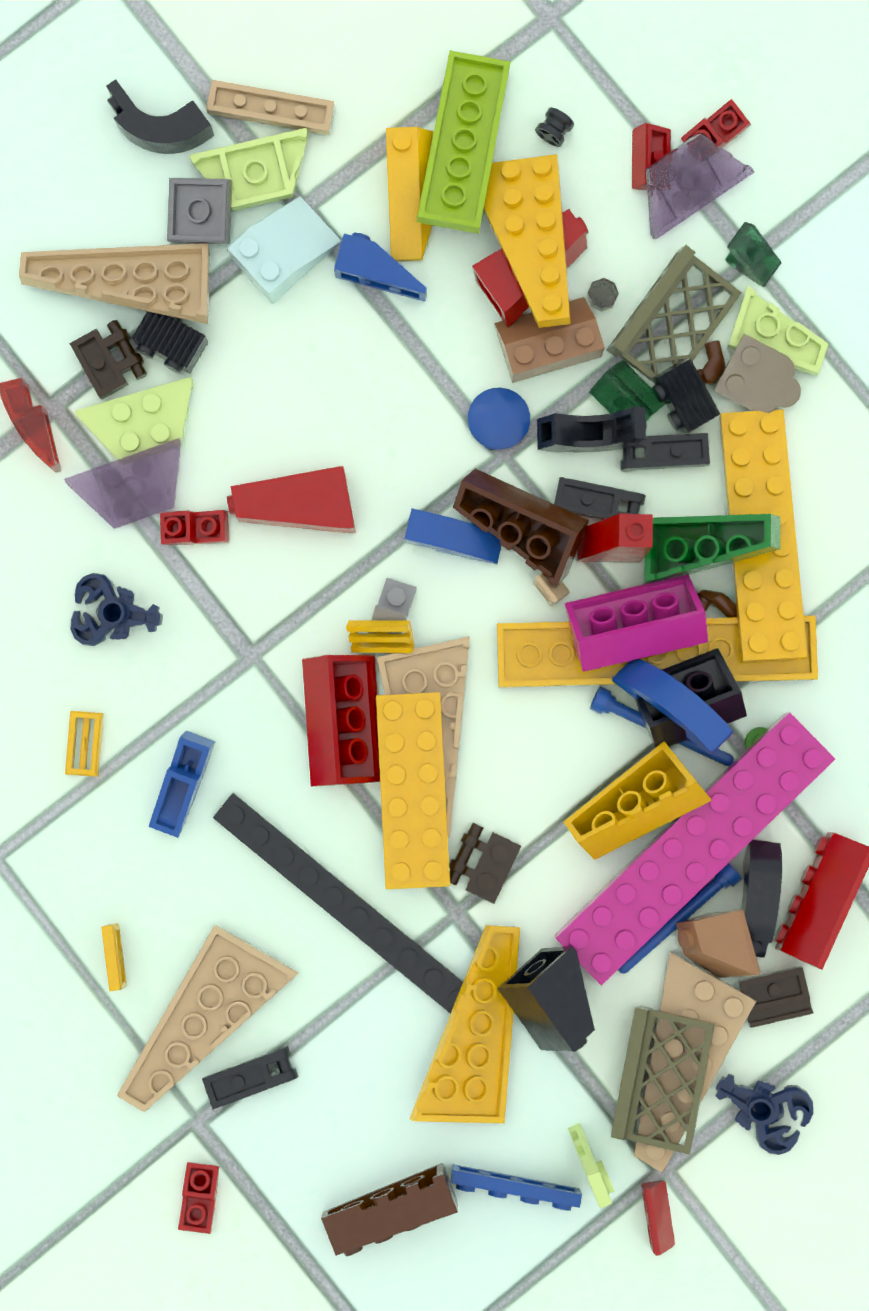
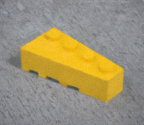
M664 741L563 821V823L578 844L596 860L712 800Z

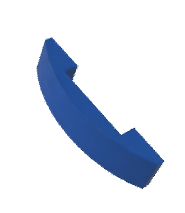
M641 659L629 661L612 678V682L636 700L642 697L686 730V737L710 755L733 734V730L700 697L674 677Z

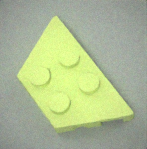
M307 128L191 154L190 160L204 178L232 180V211L293 198L308 140Z
M191 377L89 406L76 410L75 414L121 464L182 447L185 434L184 426L189 412L190 394L194 386L193 379Z

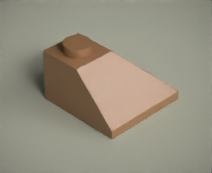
M743 909L707 913L675 923L678 931V942L682 947L684 955L716 977L761 974Z

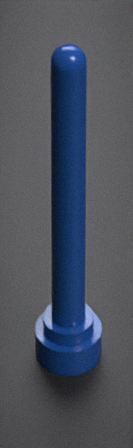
M601 686L598 688L589 707L590 710L599 714L603 712L609 714V712H612L645 728L639 711L616 701V697L611 695L612 691ZM690 739L678 743L724 766H730L734 762L731 754L717 749L710 755Z
M728 863L714 876V879L687 902L618 971L622 974L629 972L677 929L675 923L687 920L723 887L725 889L730 885L734 887L743 879L741 875Z

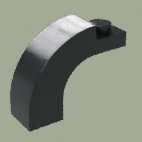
M116 79L106 85L110 94L107 102L117 115L114 117V121L118 129L129 141L142 149L161 154L182 153L202 145L215 136L211 124L193 100L170 115L152 116L142 112L135 106Z
M634 406L604 415L577 416L554 413L538 418L537 450L579 453L612 451L635 447L636 442L646 439L645 407Z
M753 839L747 845L743 860L744 883L741 909H743L755 955L756 957L765 958L768 944L773 941L779 911L782 883L781 843Z

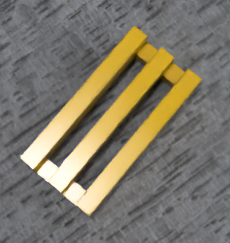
M349 620L346 625L347 632H350L348 638L349 642H352L350 647L352 653H413L415 644L410 620ZM358 632H376V634H372V633H358ZM388 632H405V634H388Z
M70 711L65 765L66 775L99 777L104 713ZM78 718H83L79 769H74ZM95 719L91 769L87 770L90 721Z
M118 923L101 926L109 992L121 990L127 986L120 926Z

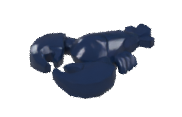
M91 573L83 576L76 584L75 603L81 604L87 592H89V596L85 600V605L94 603L103 595L105 599L100 602L96 609V614L101 624L98 626L94 618L87 612H84V625L80 619V611H74L71 617L70 630L74 639L87 646H96L104 642L112 629H114L110 635L112 640L126 639L129 636L130 627L142 626L143 624L146 625L148 632H156L157 626L162 625L163 614L159 612L160 607L152 604L148 610H145L133 604L135 594L131 590L121 588V586L117 587L119 597H117L113 589L114 584L106 575Z
M728 1073L726 1078L722 1076L717 1083V1093L715 1096L719 1100L728 1097L731 1099V1102L737 1105L740 1111L737 1113L735 1121L748 1131L751 1129L752 1121L755 1122L756 1140L759 1147L768 1153L781 1155L789 1152L797 1143L800 1131L796 1130L792 1135L784 1137L783 1134L788 1133L791 1126L782 1125L769 1128V1125L778 1122L784 1117L783 1103L787 1102L790 1116L794 1121L798 1118L796 1112L798 1110L803 1112L800 1126L805 1127L814 1114L813 1100L808 1092L798 1085H787L783 1090L772 1094L770 1092L776 1088L769 1083L757 1081L753 1089L749 1086L735 1084L734 1075Z

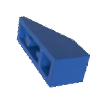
M357 232L352 233V235L344 233L334 266L335 278L419 301H426L427 287L376 242L371 241L369 236Z

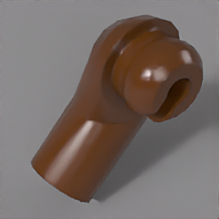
M718 340L705 344L708 362L704 365L703 369L697 370L705 385L716 383L725 369L721 343Z
M705 589L697 592L704 611H707L709 606H713L720 610L727 618L737 617L736 604L724 593Z

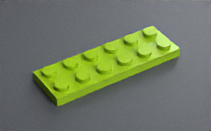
M449 51L417 223L479 234L510 61Z

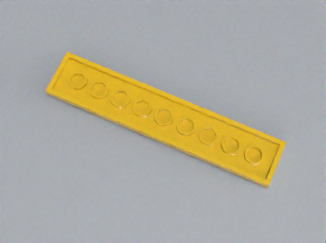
M816 615L804 616L808 655L806 659L741 663L737 617L706 618L707 643L640 658L662 670L718 648L736 682L817 680ZM569 622L497 623L498 688L616 685L612 682V678L628 663L623 662L583 672L576 654Z

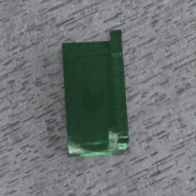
M621 360L607 370L589 391L609 413L634 406L645 407L646 423L665 406V402L660 403L652 388L624 360Z

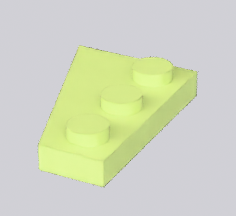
M747 286L727 348L735 350L745 333L787 355L794 363L796 370L817 376L820 373L828 343L799 322L791 320L780 312V308L773 303L769 304L759 297L755 290Z
M580 1123L569 1127V1133L599 1208L611 1205L612 1201L609 1194L615 1191L602 1160L595 1161Z

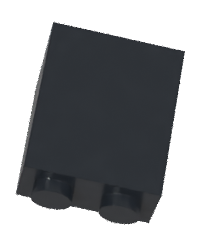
M573 946L540 949L497 988L540 1050L575 1052L587 1043L588 1040L586 1038L595 1030L577 951Z

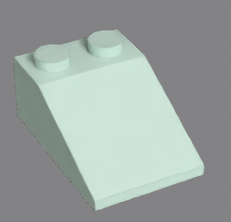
M299 196L250 227L227 249L234 263L273 304L337 248L342 241L303 198Z

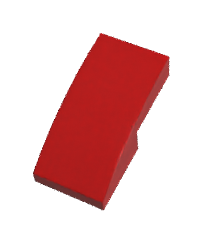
M730 99L708 119L704 118L683 135L681 140L698 162L701 163L735 139L752 124L736 103Z
M187 510L160 513L161 544L229 543L228 511L193 512Z
M187 1162L178 1230L211 1234L220 1166Z

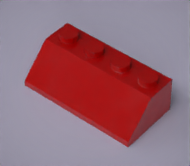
M323 655L302 659L311 787L380 782L375 655Z
M827 832L825 837L821 836L818 839L814 848V853L817 854L812 866L807 865L800 880L801 883H804L800 894H794L787 908L790 916L786 924L782 923L779 926L774 937V941L777 942L775 949L821 970L824 968L869 868V846L834 832Z

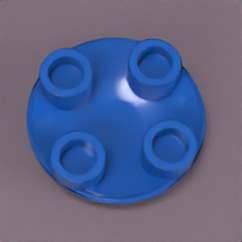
M501 387L491 388L480 393L473 400L468 411V426L473 437L489 450L508 449L517 445L527 434L530 426V411L525 400L513 390Z

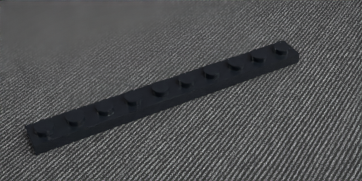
M232 793L213 816V819L451 1014L463 981L235 793Z

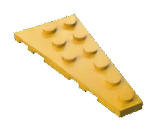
M554 154L494 162L491 166L484 211L500 247L512 268V272L522 289L533 317L539 328L571 324L558 156Z
M485 925L410 1115V1120L419 1122L505 1124L514 1011L497 988L517 971L520 927Z

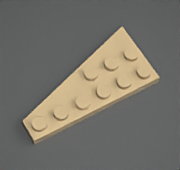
M208 243L21 252L19 278L22 285L208 324L210 267Z
M470 636L415 648L413 653H393L377 657L385 695L440 692L448 838H450Z
M214 925L118 1092L117 1097L143 1112L147 1111L299 972L220 926Z
M670 952L660 1011L715 1023L701 1095V1104L757 1000ZM658 1018L656 1035L662 1042L676 1032L668 1020ZM676 1022L679 1029H682L685 1026H687L686 1024ZM692 1026L683 1032V1035L693 1049L704 1043L706 1029ZM679 1036L664 1044L665 1049L674 1062L689 1053ZM659 1048L652 1052L650 1062L651 1069L657 1074L670 1065ZM702 1049L695 1052L699 1059H701ZM692 1056L677 1064L678 1069L687 1082L698 1075L699 1067ZM672 1068L657 1077L668 1094L683 1085ZM654 1081L646 1084L644 1099L650 1107L663 1098ZM696 1081L690 1084L693 1092L695 1091ZM685 1088L670 1097L681 1114L692 1107L693 1100ZM667 1101L652 1109L662 1127L676 1118ZM647 1113L641 1116L638 1134L649 1136L658 1130ZM690 1114L684 1117L687 1124L689 1123ZM677 1121L665 1129V1132L672 1142L679 1144L685 1129ZM660 1133L654 1136V1138L664 1140ZM636 1142L634 1156L663 1173L674 1151Z

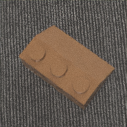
M584 297L569 301L571 324L539 328L532 312L521 315L509 327H506L503 321L494 323L512 383L602 357L605 347L596 318Z

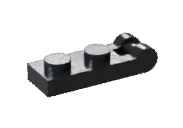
M708 433L646 436L645 440L636 442L635 447L620 449L623 450V460L620 461V469L623 472L704 467L710 465ZM644 448L645 458L636 459L635 449Z
M559 477L554 504L574 514L604 520L617 514H639L640 506L644 505L646 495ZM619 501L628 503L626 513L618 511Z
M285 1046L276 1049L270 1053L203 1077L202 1081L212 1110L298 1078L296 1067L292 1068L289 1056H291L289 1047ZM277 1062L280 1073L271 1076L268 1065Z

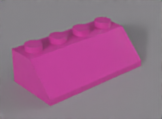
M689 574L564 603L576 654L583 672L708 642L706 613Z

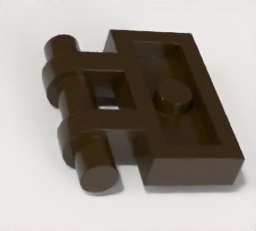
M113 320L107 324L111 335L104 339L96 328L69 343L101 400L128 386L123 376L124 373L132 371L136 380H140L148 375L143 366L144 360L140 353L135 352L129 341L131 337L127 329H122L118 320ZM114 347H119L125 358L116 363L110 352Z
M472 822L468 833H464L460 840L463 843L455 860L451 859L449 863L450 883L457 886L461 875H465L470 878L465 889L466 891L495 904L520 851L521 845L492 832L488 842L485 843L479 840L484 827ZM474 848L483 852L475 869L467 866Z

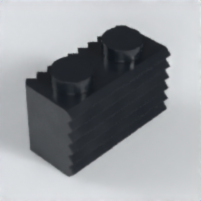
M149 311L145 314L132 337L135 344L138 345L136 348L138 352L150 359H153L155 355L164 359L163 365L178 374L182 370L191 374L202 352L208 345V340L203 333L194 330L192 327L171 316Z
M691 358L683 359L652 377L655 383L652 386V390L660 403L665 402L670 410L667 417L676 431L680 430L682 433H690L720 415Z

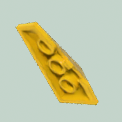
M420 127L386 128L391 257L397 262L422 261L433 226L417 223L434 133Z

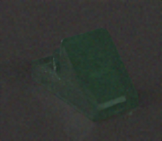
M744 222L727 246L730 253L725 261L761 287L766 286L782 263L752 223Z

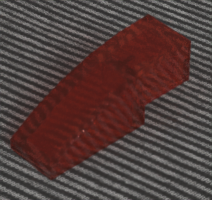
M22 378L1 382L0 396L3 405L19 435L35 455L55 473L61 472L48 411L42 405L33 407L29 385Z

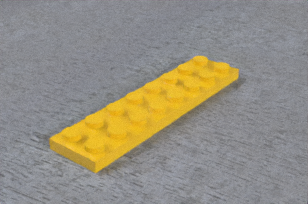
M784 409L773 410L770 413L762 411L721 413L719 422L728 515L773 514L780 517V550L732 563L741 663L806 659L808 655Z

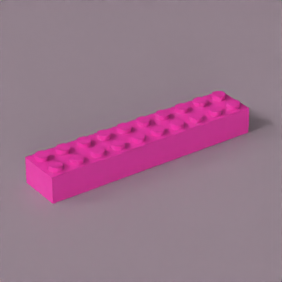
M790 712L784 713L704 790L712 801L674 819L555 934V938L563 947L573 946L575 948L579 964L602 986L808 787L835 758Z

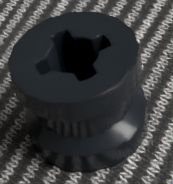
M550 107L545 113L546 119L537 125L535 131L548 144L561 147L565 140L564 135L566 132H570L575 124L566 113L557 108Z

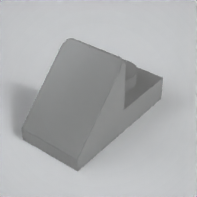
M386 578L378 605L375 606L372 620H407L417 587ZM388 632V634H402V632Z

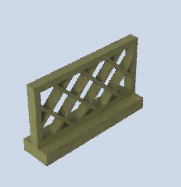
M687 245L676 252L606 349L613 356L622 358L652 382V377L658 374L656 363L672 361V365L678 363V360L691 358L693 362L742 293L694 255L696 252ZM692 266L702 272L704 285L688 286L687 272ZM682 281V287H683V288H678V289H676L677 286H678V285L680 284V282ZM721 287L731 295L724 305L713 306L711 288ZM705 289L707 307L692 309L689 292ZM683 292L686 310L670 312L669 297L672 294ZM664 306V311H665V313H660V314H658L659 311H660V310L662 309V307ZM714 310H720L715 317ZM708 311L710 325L706 330L695 331L693 313ZM687 314L689 332L674 334L671 316ZM665 317L668 335L652 337L651 322L654 319ZM646 331L647 338L640 339ZM696 335H702L697 342ZM690 336L692 350L688 355L677 356L675 338ZM669 339L671 357L656 359L653 341ZM648 343L650 360L638 361L629 354L636 344ZM651 364V370L645 365Z
M640 1005L635 1007L611 1132L612 1138L628 1139L688 1155L691 1154L715 1023L658 1011ZM656 1018L668 1020L676 1033L661 1042L654 1032ZM676 1022L686 1024L687 1026H685L682 1029H679ZM692 1026L706 1029L704 1043L695 1049L691 1047L683 1035V1032ZM679 1036L689 1053L674 1062L665 1049L664 1044ZM653 1038L657 1045L650 1049ZM659 1048L670 1065L655 1074L648 1064L649 1054ZM702 1049L701 1059L695 1053ZM692 1056L699 1070L698 1075L687 1082L678 1069L677 1064ZM672 1068L683 1085L668 1094L657 1077ZM646 1070H647V1072H648V1074L650 1075L651 1078H649L648 1080L644 1081V1079H645V1074H646ZM654 1081L663 1098L649 1107L642 1096L643 1086ZM696 1081L695 1091L693 1092L690 1084ZM685 1088L693 1102L692 1107L681 1114L670 1097ZM667 1101L676 1118L662 1127L652 1109ZM641 1103L645 1110L638 1114L639 1106ZM646 1113L658 1129L649 1136L634 1133L637 1119ZM690 1114L689 1123L687 1124L684 1117ZM677 1121L681 1123L687 1132L684 1145L672 1142L665 1132V1129ZM660 1133L664 1140L654 1138V1136Z

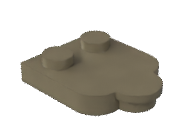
M745 333L713 389L715 392L752 411L766 413L772 412L777 406L786 408L794 405L801 395V387L798 381L793 378L795 367L792 360L787 355Z

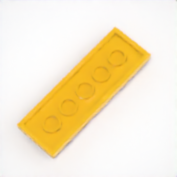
M440 692L376 695L385 890L450 886Z

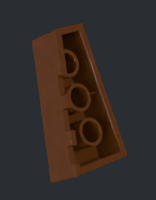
M476 468L461 481L452 507L485 533L489 531L501 541L499 544L510 551L512 549L526 560L525 563L533 570H540L549 577L548 581L556 587L569 574L589 520Z
M440 1163L328 1209L322 1213L321 1220L335 1256L344 1253L347 1257L360 1252L363 1249L362 1246L373 1242L375 1244L385 1242L391 1239L393 1235L414 1230L424 1224L458 1213V1201L444 1164Z

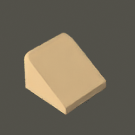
M541 573L535 577L533 585L549 605L554 606L569 594V589L563 582L558 587L554 586L548 581L549 577Z

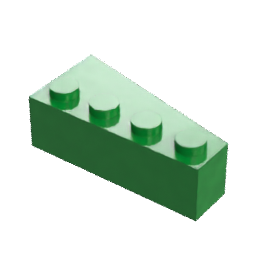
M773 514L654 517L652 548L644 557V582L652 583L686 574L690 575L780 550V517Z

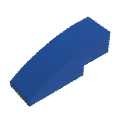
M411 508L404 538L405 543L497 565L501 550V544L499 543L501 541L489 531L485 533L473 523Z
M187 730L180 736L171 765L166 771L148 827L177 838L180 836L216 741Z

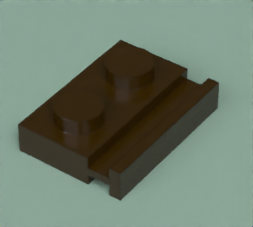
M801 966L738 980L740 991L757 1000L747 1018L750 1028L814 1014L804 970Z

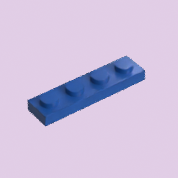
M452 1165L450 1183L456 1184V1189L475 1192V1188L488 1190V1195L497 1198H507V1194L520 1196V1201L535 1205L539 1204L540 1200L552 1202V1207L565 1211H571L572 1206L580 1208L582 1199L580 1188L461 1165Z

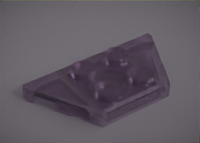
M703 134L694 135L646 168L650 235L652 239H658L755 172L754 169L734 158L733 154L724 148L716 146L712 140Z
M181 438L65 478V483L114 529L175 507L176 486L179 474L180 450L182 447Z

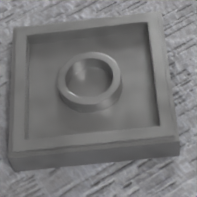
M169 178L167 241L171 243L230 244L232 180Z

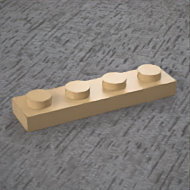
M212 80L206 111L207 114L296 130L307 128V132L329 135L335 103L325 99Z

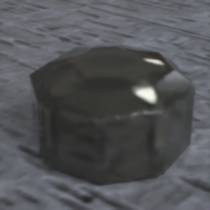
M606 278L593 281L587 292L590 306L601 312L613 308L619 295L615 283Z

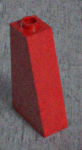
M570 209L562 212L567 268L588 248L586 235L589 233L581 217L575 218ZM502 249L472 265L476 283L506 327H509L529 306Z
M343 466L230 486L232 495L227 496L230 515L235 514L239 522L340 533L356 532Z
M617 514L588 525L577 550V562L640 563L652 548L653 514Z

